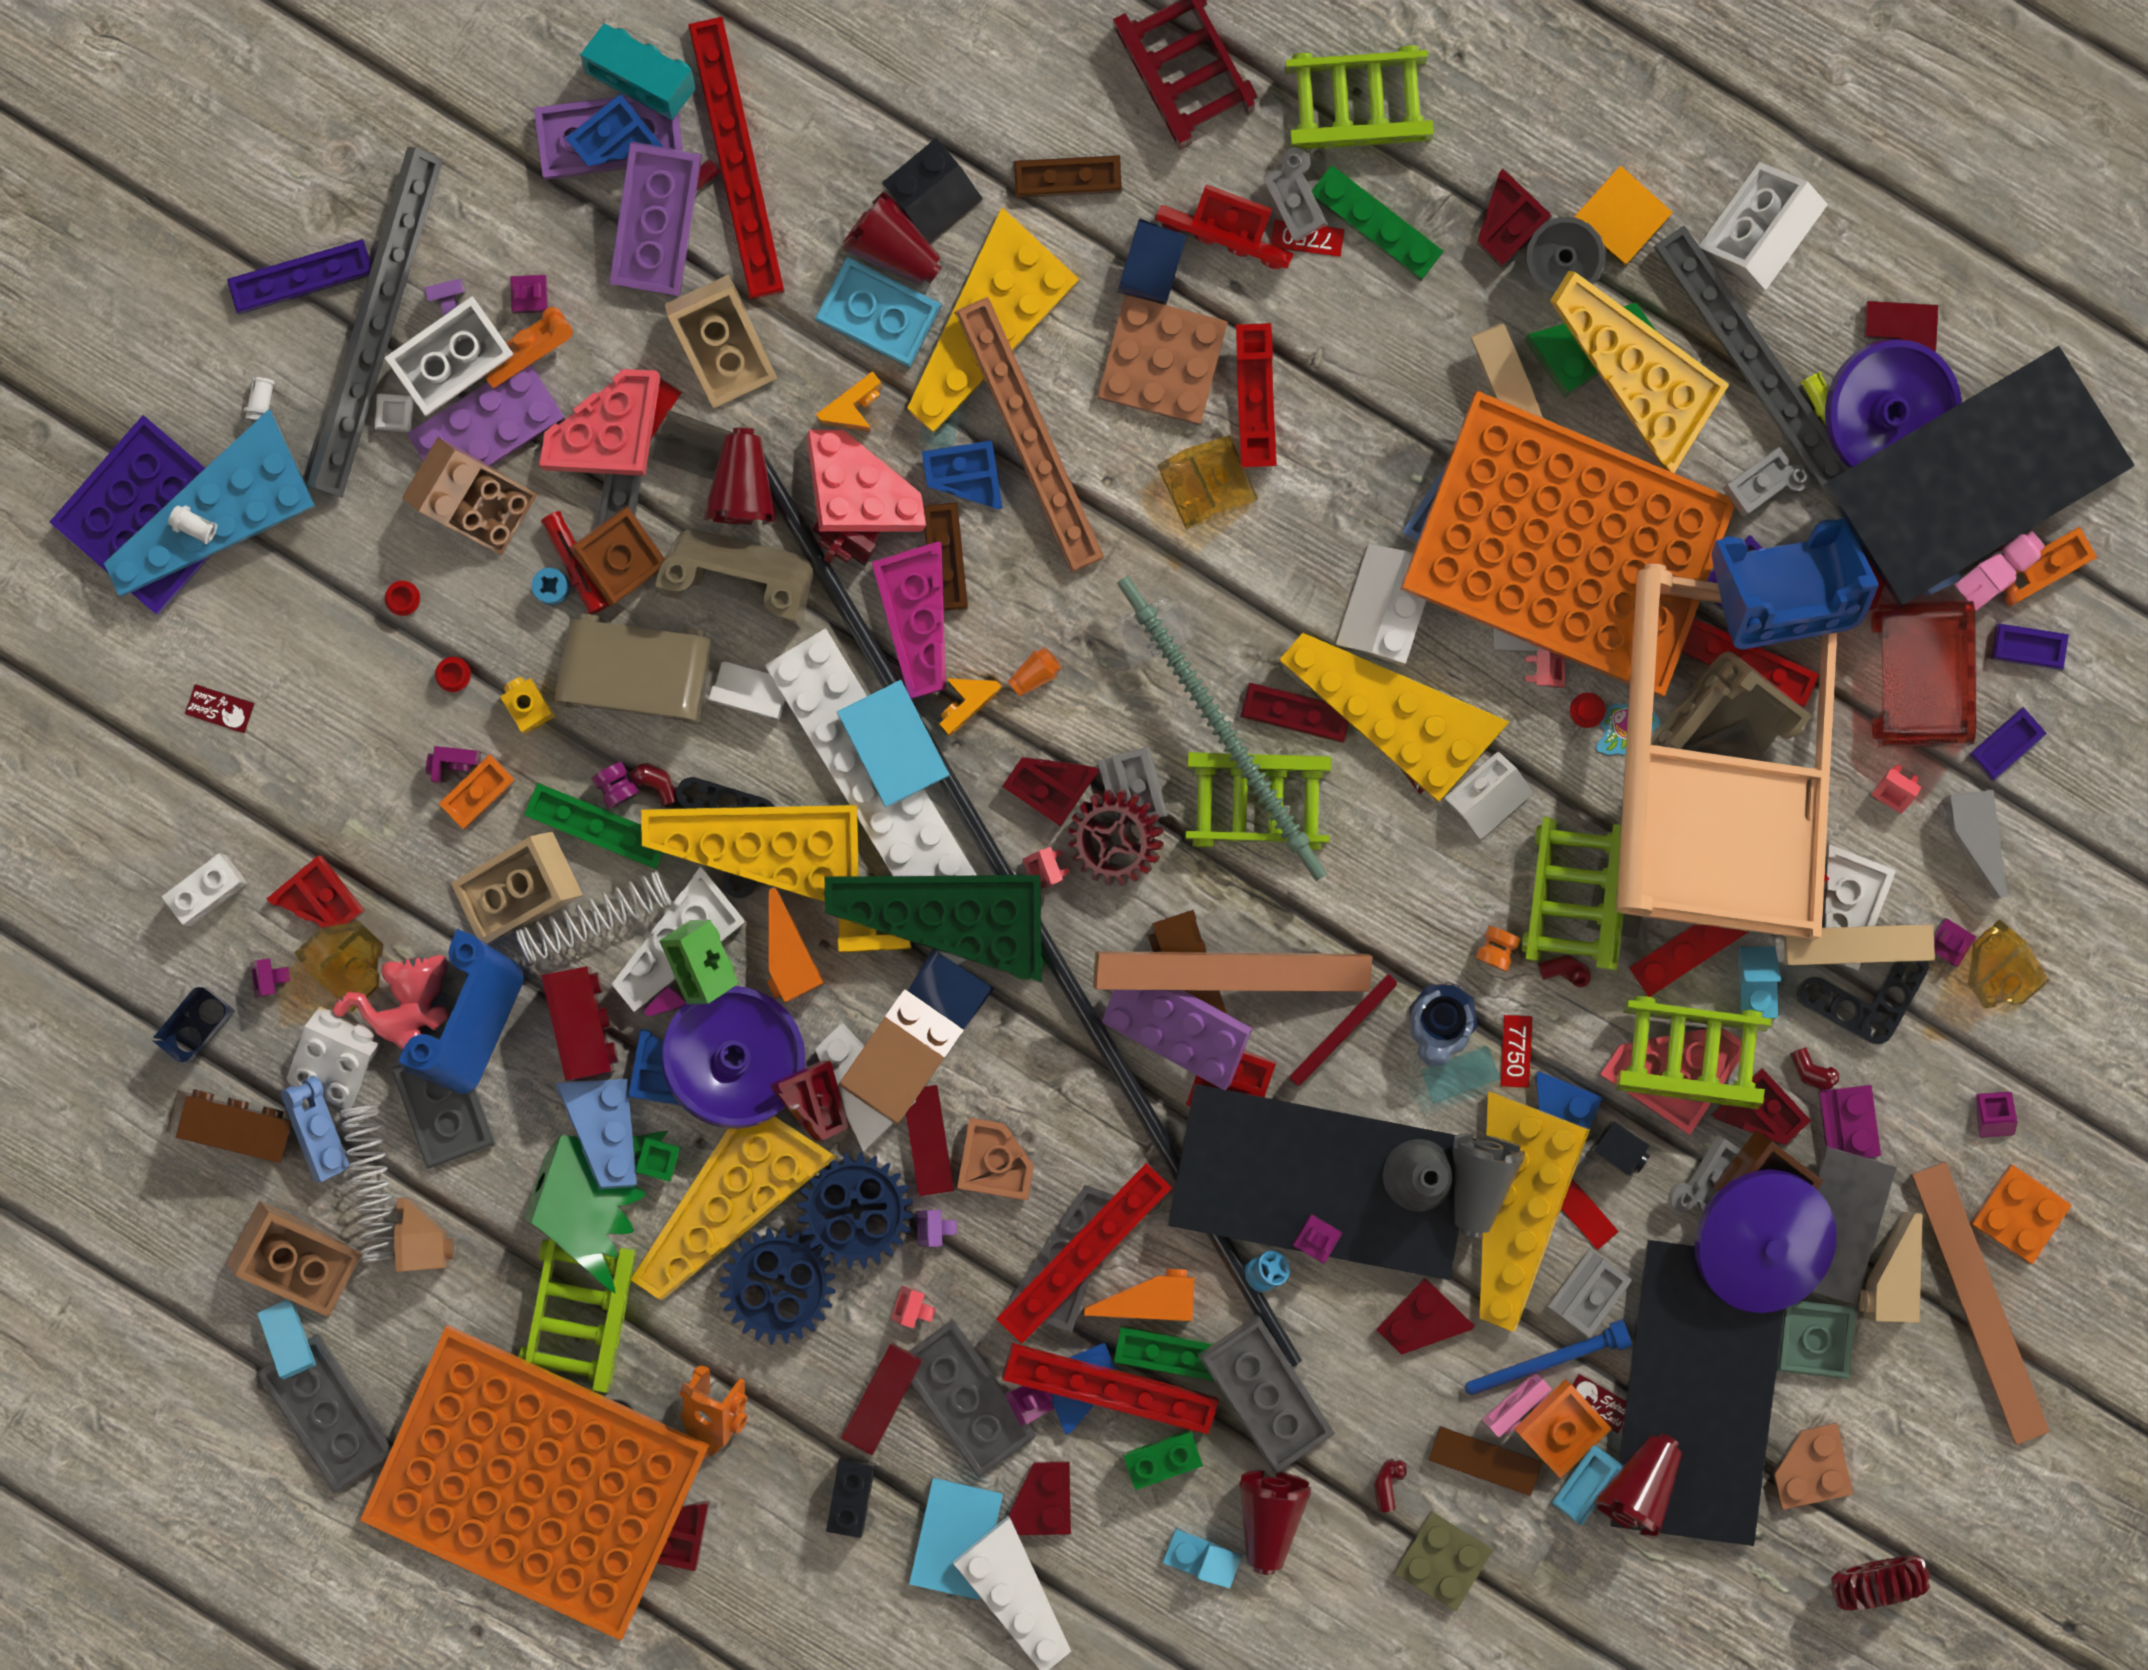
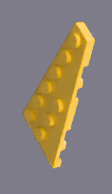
M1001 207L907 407V410L932 434L985 381L955 315V311L989 297L1013 351L1079 282V278L1003 207Z
M1568 271L1551 298V304L1663 469L1675 473L1729 384L1579 274Z
M1302 633L1279 659L1286 668L1329 704L1340 716L1345 718L1350 725L1437 802L1441 801L1509 724V721L1305 633Z
M857 805L641 810L642 846L824 902V877L859 876Z
M1488 1091L1486 1135L1520 1146V1152L1525 1151V1155L1490 1231L1483 1233L1480 1319L1515 1332L1590 1129L1492 1091Z
M776 1116L756 1126L727 1129L630 1280L656 1298L664 1300L837 1158V1156Z

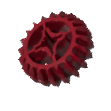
M1108 789L1103 793V798L1098 793L1093 794L1090 797L1091 803L1084 801L1079 805L1082 813L1076 812L1072 815V820L1077 825L1070 826L1068 833L1077 838L1068 842V847L1078 848L1079 852L1072 858L1074 861L1083 859L1086 863L1081 867V872L1085 873L1089 869L1094 870L1092 875L1093 881H1098L1102 875H1105L1106 885H1112L1117 878L1120 886H1124L1128 883L1129 878L1134 882L1140 880L1141 872L1148 874L1152 871L1150 863L1159 861L1160 856L1154 850L1162 849L1164 843L1161 840L1155 839V837L1160 836L1164 831L1162 827H1153V823L1159 819V815L1153 814L1150 817L1148 816L1146 811L1150 809V803L1147 802L1141 807L1137 805L1139 795L1134 794L1127 801L1126 790H1120L1115 798L1112 790ZM1104 811H1117L1121 813L1115 823H1109L1105 820L1099 822L1094 819L1098 813ZM1132 821H1134L1139 829L1141 843L1140 839L1134 836L1131 831ZM1120 827L1118 833L1121 837L1118 839H1122V841L1112 848L1114 842L1111 838L1114 836H1110V834ZM1091 836L1100 843V854L1095 850ZM1117 852L1126 855L1132 853L1137 856L1135 861L1127 864L1110 862Z
M1910 1555L1898 1556L1855 1565L1836 1572L1831 1577V1590L1837 1607L1845 1611L1873 1609L1909 1601L1912 1598L1924 1595L1930 1589L1928 1580L1930 1576L1928 1568L1925 1567L1924 1559Z

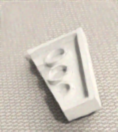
M701 866L612 983L613 987L634 1012L638 1011L665 987L676 980L659 940L689 920H711L720 934V941L723 942L746 923L744 918Z
M1007 1516L952 1562L1039 1670H1049L1068 1655L1071 1649L1012 1521Z

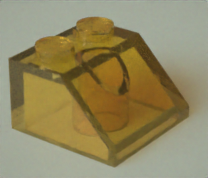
M1230 435L1186 448L1157 465L1186 530L1209 523L1259 500L1245 468H1241L1240 457Z

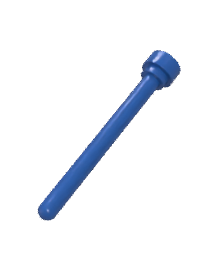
M1623 1319L1609 1324V1328L1604 1329L1603 1334L1468 1381L1464 1387L1465 1392L1469 1395H1475L1610 1347L1611 1350L1618 1348L1619 1351L1632 1346V1342Z

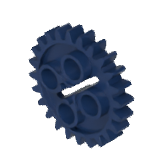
M845 1153L843 1164L839 1165L834 1159L830 1162L831 1169L823 1168L818 1172L820 1175L819 1179L813 1176L808 1181L812 1189L801 1188L800 1194L807 1198L808 1201L797 1203V1208L807 1213L800 1216L797 1221L799 1224H808L809 1226L802 1232V1238L813 1236L814 1240L811 1242L809 1249L813 1250L821 1246L823 1250L820 1259H825L829 1254L833 1255L834 1267L840 1263L841 1259L846 1260L848 1270L852 1269L854 1261H859L862 1269L865 1270L867 1259L870 1258L878 1266L881 1264L880 1254L882 1252L890 1258L893 1257L891 1244L898 1247L903 1246L904 1242L898 1234L910 1233V1228L902 1224L903 1221L913 1220L914 1215L904 1211V1208L913 1204V1199L902 1198V1195L909 1190V1186H897L896 1183L899 1181L901 1174L899 1172L889 1176L890 1163H886L881 1169L876 1167L877 1156H874L868 1164L864 1163L863 1153H859L856 1162H851L848 1153ZM867 1182L875 1183L880 1189V1194L875 1199H866L861 1195L860 1187ZM831 1188L840 1189L844 1193L845 1199L839 1205H831L825 1200V1192ZM852 1203H857L858 1209L873 1207L878 1204L887 1205L885 1210L861 1212L860 1219L858 1220L854 1219L852 1214H844L831 1219L823 1217L828 1212L849 1211ZM873 1217H878L885 1222L886 1230L879 1235L871 1234L866 1228V1222ZM837 1223L847 1225L851 1231L850 1236L843 1241L836 1240L831 1236L830 1229Z
M782 1227L779 1236L774 1237L772 1230L767 1228L765 1239H761L756 1232H753V1244L749 1245L746 1241L741 1240L739 1244L743 1252L740 1254L731 1250L729 1253L735 1263H724L722 1266L725 1271L730 1273V1276L719 1279V1283L728 1286V1290L721 1292L719 1297L730 1299L731 1301L723 1310L724 1312L735 1310L736 1315L731 1321L732 1325L743 1321L745 1325L742 1334L745 1335L751 1329L756 1330L755 1341L757 1342L763 1333L768 1334L770 1345H773L776 1335H781L784 1344L789 1343L790 1333H794L798 1340H802V1328L805 1327L813 1333L816 1329L812 1320L816 1319L824 1322L826 1319L820 1309L832 1308L833 1304L826 1300L825 1296L835 1294L836 1290L826 1286V1283L835 1279V1274H825L824 1269L831 1264V1261L825 1260L820 1262L818 1259L823 1248L816 1249L815 1251L809 1249L813 1241L811 1237L803 1244L799 1242L800 1231H796L792 1238H787L786 1229ZM767 1253L774 1256L777 1261L776 1269L772 1272L760 1270L757 1265V1258L760 1255ZM798 1266L805 1267L810 1272V1281L805 1285L794 1283L791 1279V1270ZM754 1273L771 1282L780 1277L783 1279L782 1285L784 1287L804 1292L808 1297L804 1300L783 1290L778 1295H774L771 1293L772 1287L770 1285L753 1281L747 1277V1274ZM751 1287L759 1288L764 1294L763 1303L758 1306L749 1305L745 1301L744 1292ZM791 1300L797 1305L798 1312L794 1318L786 1319L779 1314L778 1304L781 1301Z

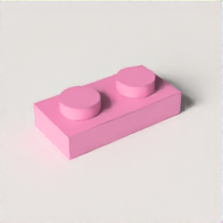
M1537 1373L1531 1374L1481 1420L1498 1438L1503 1434H1509L1521 1423L1520 1418L1530 1409L1534 1410L1552 1389Z

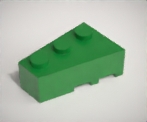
M1637 303L1622 306L1655 330ZM1565 323L1532 332L1526 336L1525 343L1564 398L1599 375Z

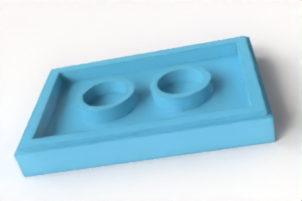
M847 256L815 321L910 369L942 308V304Z
M901 680L837 711V715L885 808L949 777V773Z
M933 1477L909 1584L980 1600L978 1593L952 1561L996 1526L1003 1493Z

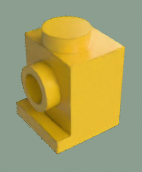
M522 676L503 687L506 693L501 695L500 698L518 725L521 733L526 735L555 717L552 709L531 678L524 681ZM522 696H528L531 701L529 707L521 709L518 706V700Z

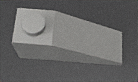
M1994 790L1954 794L1944 797L1945 804L1940 806L1943 825H1948L1950 835L1993 899L2008 897Z

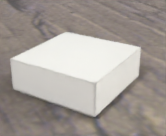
M377 394L375 430L410 432L413 423V397Z

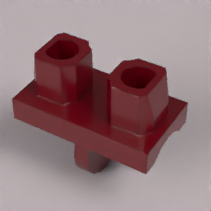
M818 518L812 530L821 536L818 544L828 550L824 557L825 562L831 564L838 557L845 563H848L853 558L864 566L872 557L876 547L875 542L880 533L819 531Z

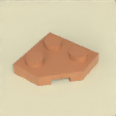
M969 1117L957 1188L1028 1201L1034 1164L1005 1123Z
M1837 1423L1800 1430L1784 1459L1780 1461L1773 1472L1781 1509L1784 1510L1853 1495Z

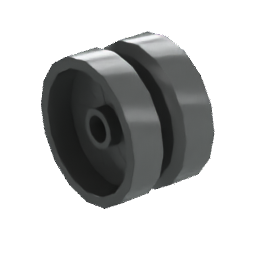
M1558 217L1545 222L1533 233L1527 246V265L1532 278L1543 289L1552 293L1556 292L1568 271L1576 272L1594 285L1600 279L1605 268L1606 249L1601 236L1589 223L1576 217ZM1562 250H1570L1573 253L1571 262L1563 263L1560 261L1559 254Z

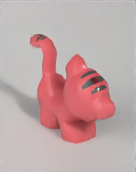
M443 955L432 956L428 959L423 957L410 958L400 963L389 961L382 965V975L384 980L391 985V991L396 999L401 1002L400 1006L376 1012L364 993L349 991L337 999L333 1007V1013L337 1017H342L352 1005L358 1007L362 1018L372 1026L378 1036L395 1043L403 1050L410 1038L415 1035L424 1034L421 1029L425 1025L434 1031L450 1017L451 1013L446 1007L437 1005L432 1008L431 1002L442 992V981L448 969V961Z

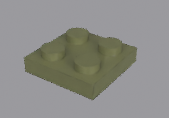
M1430 1511L1394 1574L1457 1612L1493 1552V1548Z

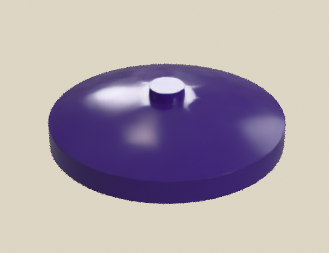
M1882 340L1859 349L1839 368L1832 380L1826 398V429L1836 454L1847 467L1852 468L1962 403V397L1957 379L1941 356L1920 343L1907 340Z
M734 986L709 1004L685 1003L678 1010L664 1035L661 1049V1065L664 1079L671 1094L688 1113L700 1121L716 1127L740 1129L764 1123L786 1107L771 1090L770 1084L805 1068V1047L796 1022L780 1003L760 991Z
M1760 1170L1742 1175L1719 1190L1701 1215L1695 1236V1257L1698 1269L1710 1289L1735 1308L1754 1313L1774 1312L1788 1308L1807 1297L1820 1284L1829 1270L1836 1248L1837 1233L1834 1216L1821 1193L1808 1182L1794 1174L1779 1170Z

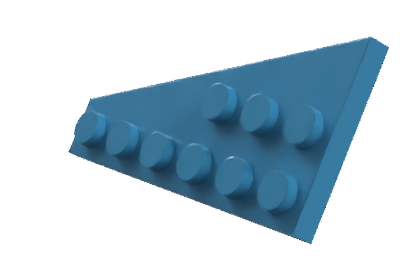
M268 409L104 563L120 597L316 507L272 411ZM176 506H188L192 513L216 523L217 530L213 539L209 543L204 544L202 541L182 531L178 533L173 531L172 526L168 524V520Z

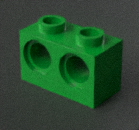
M1191 1430L1177 1433L1123 1453L1135 1490L1203 1467Z

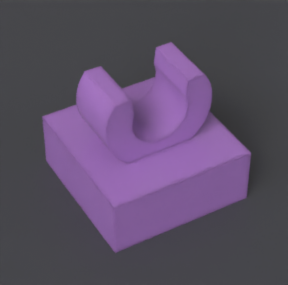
M462 278L425 287L428 301L440 299L443 315H446L458 306L455 295L466 292Z
M941 1210L916 1211L917 1243L919 1247L943 1246L942 1235L957 1234L956 1220H941Z

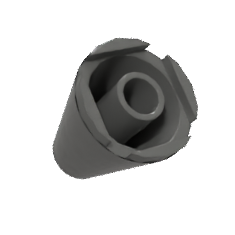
M1472 1133L1458 1134L1454 1136L1453 1140L1454 1224L1461 1228L1460 1232L1464 1235L1481 1237L1482 1233L1490 1231L1524 1160L1525 1151L1520 1152V1146L1497 1137L1485 1135L1484 1140L1475 1141L1473 1140L1474 1134Z
M1415 1139L1403 1142L1390 1152L1385 1162L1382 1174L1385 1190L1395 1203L1411 1211L1433 1209L1440 1205L1452 1190V1161L1443 1148L1431 1141ZM1428 1172V1180L1425 1182L1424 1175Z

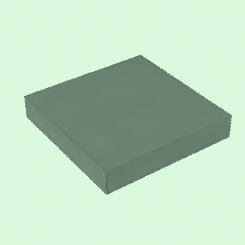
M1799 1301L1785 1308L1777 1371L1849 1379L1857 1307Z

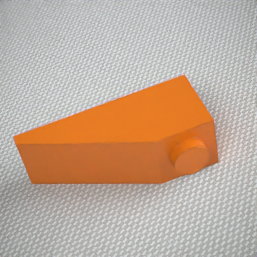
M774 887L769 890V972L772 978L766 981L775 999L782 997L784 1002L788 1003L825 983L778 888Z
M1166 1268V1275H1156L1085 1306L1084 1316L1192 1321L1195 1278L1194 1276H1187V1269Z

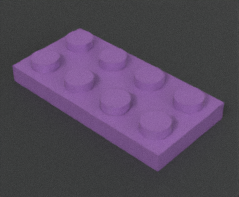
M623 96L665 148L683 151L679 112L673 120H670L632 98ZM615 97L534 108L544 180L626 169L628 158L587 167L565 139Z
M637 142L630 143L609 284L676 296L681 295L702 154Z
M530 364L494 389L487 382L406 434L423 461L437 437H440L489 466H493L545 433L555 423L558 425L564 421L565 417Z
M1114 990L1102 1020L1103 1024L1224 1091L1231 1085L1253 1028L1184 990Z

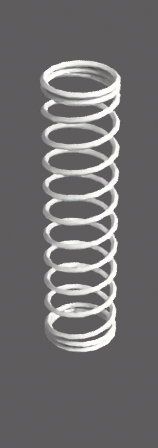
M651 871V877L662 903L654 893L646 877L642 875L641 878L648 899L649 909L641 899L633 883L629 881L628 885L636 915L628 905L618 887L615 888L623 921L615 911L607 895L602 893L610 927L602 917L594 901L589 898L597 933L592 928L579 904H576V910L584 938L574 926L567 911L563 909L562 913L571 944L561 932L552 915H550L549 919L555 935L557 949L548 938L539 921L536 922L544 955L538 949L526 927L516 930L517 940L527 962L530 965L537 962L532 946L541 958L547 959L548 952L545 940L551 949L559 954L561 945L558 934L568 947L573 948L574 938L571 927L577 937L582 942H586L587 932L584 921L590 931L599 937L600 926L597 915L603 925L609 931H612L613 920L610 909L619 923L626 925L627 919L623 903L631 916L638 920L640 913L636 897L644 910L652 914L653 906L649 891L661 908L668 907V905L671 906L669 894L658 871Z
M378 1105L355 1107L340 1111L341 1117L362 1115L344 1121L341 1124L344 1127H372L346 1135L344 1140L353 1142L375 1141L349 1149L346 1154L351 1156L377 1155L354 1162L348 1166L351 1170H377L354 1177L350 1180L351 1183L380 1184L353 1193L352 1196L354 1198H383L357 1206L354 1210L356 1212H386L357 1222V1225L362 1227L389 1226L363 1234L358 1239L361 1241L392 1240L363 1249L360 1252L365 1255L361 1257L363 1263L395 1258V1251H371L394 1244V1237L368 1236L395 1228L396 1224L365 1223L391 1215L394 1210L387 1208L362 1209L388 1201L392 1196L388 1194L359 1195L388 1186L390 1182L387 1180H359L383 1173L388 1168L386 1166H356L380 1159L386 1154L384 1152H354L380 1144L384 1139L351 1138L377 1130L382 1125L376 1123L348 1124L377 1115L380 1112Z

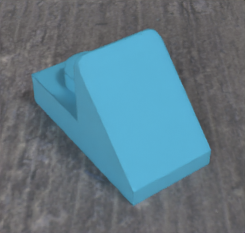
M1739 947L1740 1015L1742 1010H1753L1763 1013V1018H1778L1777 982H1781L1776 947Z
M1175 1528L1163 1563L1195 1575L1199 1580L1230 1588L1243 1554Z

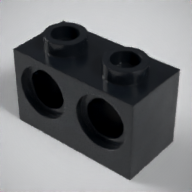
M840 1457L826 1532L862 1538L876 1463Z

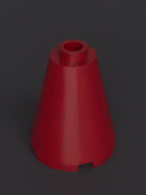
M880 192L872 201L874 204L873 208H869L867 212L864 211L840 248L853 256L915 284L921 285L924 280L930 284L942 268L938 264L941 258L940 255L886 192Z
M736 427L733 428V434L725 435L704 509V520L713 519V522L738 525H752L753 520H762V525L774 524L775 513L761 436L754 435V429Z
M1660 1433L1658 1437L1650 1436L1596 1496L1593 1503L1598 1504L1597 1509L1609 1519L1628 1530L1630 1526L1640 1527L1642 1530L1639 1535L1651 1539L1658 1538L1682 1457V1452L1677 1448L1679 1443L1663 1433Z
M1265 1470L1248 1471L1241 1475L1239 1483L1247 1563L1254 1567L1253 1571L1256 1573L1272 1575L1275 1573V1570L1283 1568L1309 1501L1311 1487H1309L1307 1480L1285 1472L1277 1473L1276 1477H1264Z

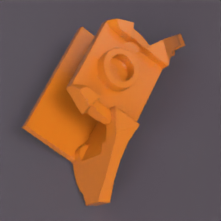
M698 1366L694 1369L691 1381L689 1383L683 1382L679 1392V1396L683 1397V1411L679 1416L684 1424L687 1435L710 1445L704 1457L705 1459L709 1455L712 1456L717 1453L722 1447L724 1448L734 1433L739 1434L748 1419V1415L745 1414V1405L748 1397L745 1395V1380L741 1378L722 1403L709 1397L710 1368ZM698 1411L706 1414L712 1422L701 1417Z

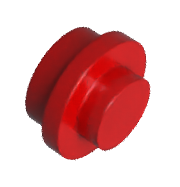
M396 581L385 592L387 608L398 616L411 615L418 609L421 602L418 588L409 581Z
M447 657L437 665L435 679L443 690L452 693L459 692L468 686L471 680V670L463 659Z
M1585 692L1572 700L1569 712L1571 719L1576 725L1582 728H1592L1600 724L1604 719L1606 708L1603 700L1598 695Z

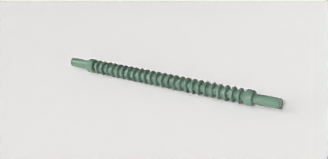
M1129 576L1118 581L1117 585L1136 612L1134 615L1139 625H1145V633L1149 632L1152 635L1150 641L1157 642L1155 649L1162 650L1161 658H1167L1169 661L1167 667L1172 666L1174 668L1172 674L1180 677L1178 683L1186 686L1184 692L1191 693L1190 701L1195 700L1197 702L1195 709L1202 710L1201 718L1208 719L1207 727L1212 726L1214 728L1212 734L1220 737L1218 743L1225 744L1224 752L1231 753L1230 761L1235 760L1237 762L1235 769H1241L1243 772L1241 778L1246 777L1248 779L1247 786L1254 788L1252 794H1258L1260 797L1258 803H1264L1266 806L1264 812L1271 813L1270 821L1275 820L1277 822L1275 829L1282 830L1281 837L1288 839L1286 845L1292 853L1296 852L1315 881L1327 875V872L1308 845L1310 839L1305 832H1299V824L1292 822L1294 816L1287 814L1288 807H1282L1283 799L1276 798L1277 790L1270 789L1271 781L1266 782L1264 780L1266 774L1258 771L1260 765H1255L1252 762L1254 756L1247 755L1249 748L1242 747L1243 739H1237L1235 736L1237 730H1231L1229 727L1231 721L1226 722L1224 720L1226 714L1218 711L1220 705L1213 704L1214 696L1207 695L1209 688L1201 686L1203 679L1196 678L1197 670L1192 671L1190 669L1192 663L1184 660L1185 653H1179L1180 645H1174L1172 642L1174 636L1169 637L1167 635L1169 628L1161 626L1163 619L1156 618L1158 612L1152 604L1148 605Z

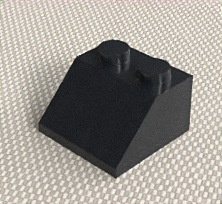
M937 138L932 140L882 182L883 191L893 199L929 244L983 200L961 166Z

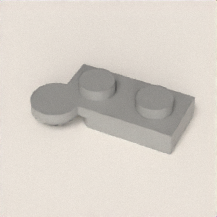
M1292 147L1285 151L1282 156L1283 168L1263 177L1295 241H1299L1328 225L1303 175L1310 167V155L1300 147Z
M1778 447L1722 489L1742 517H1744L1784 487L1793 493L1805 490L1811 481L1807 468L1801 464L1789 466V459L1782 449Z
M1717 1135L1688 1184L1678 1183L1671 1188L1668 1194L1669 1205L1679 1212H1686L1693 1206L1704 1211L1710 1200L1718 1192L1713 1185L1741 1149Z

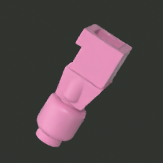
M2033 531L2027 535L2022 533L2003 547L2002 555L2001 553H1992L1957 582L1954 587L1973 610L1977 612L1997 594L2016 581L2015 574L2017 570L2024 572L2041 558L2040 551L2045 548V545Z

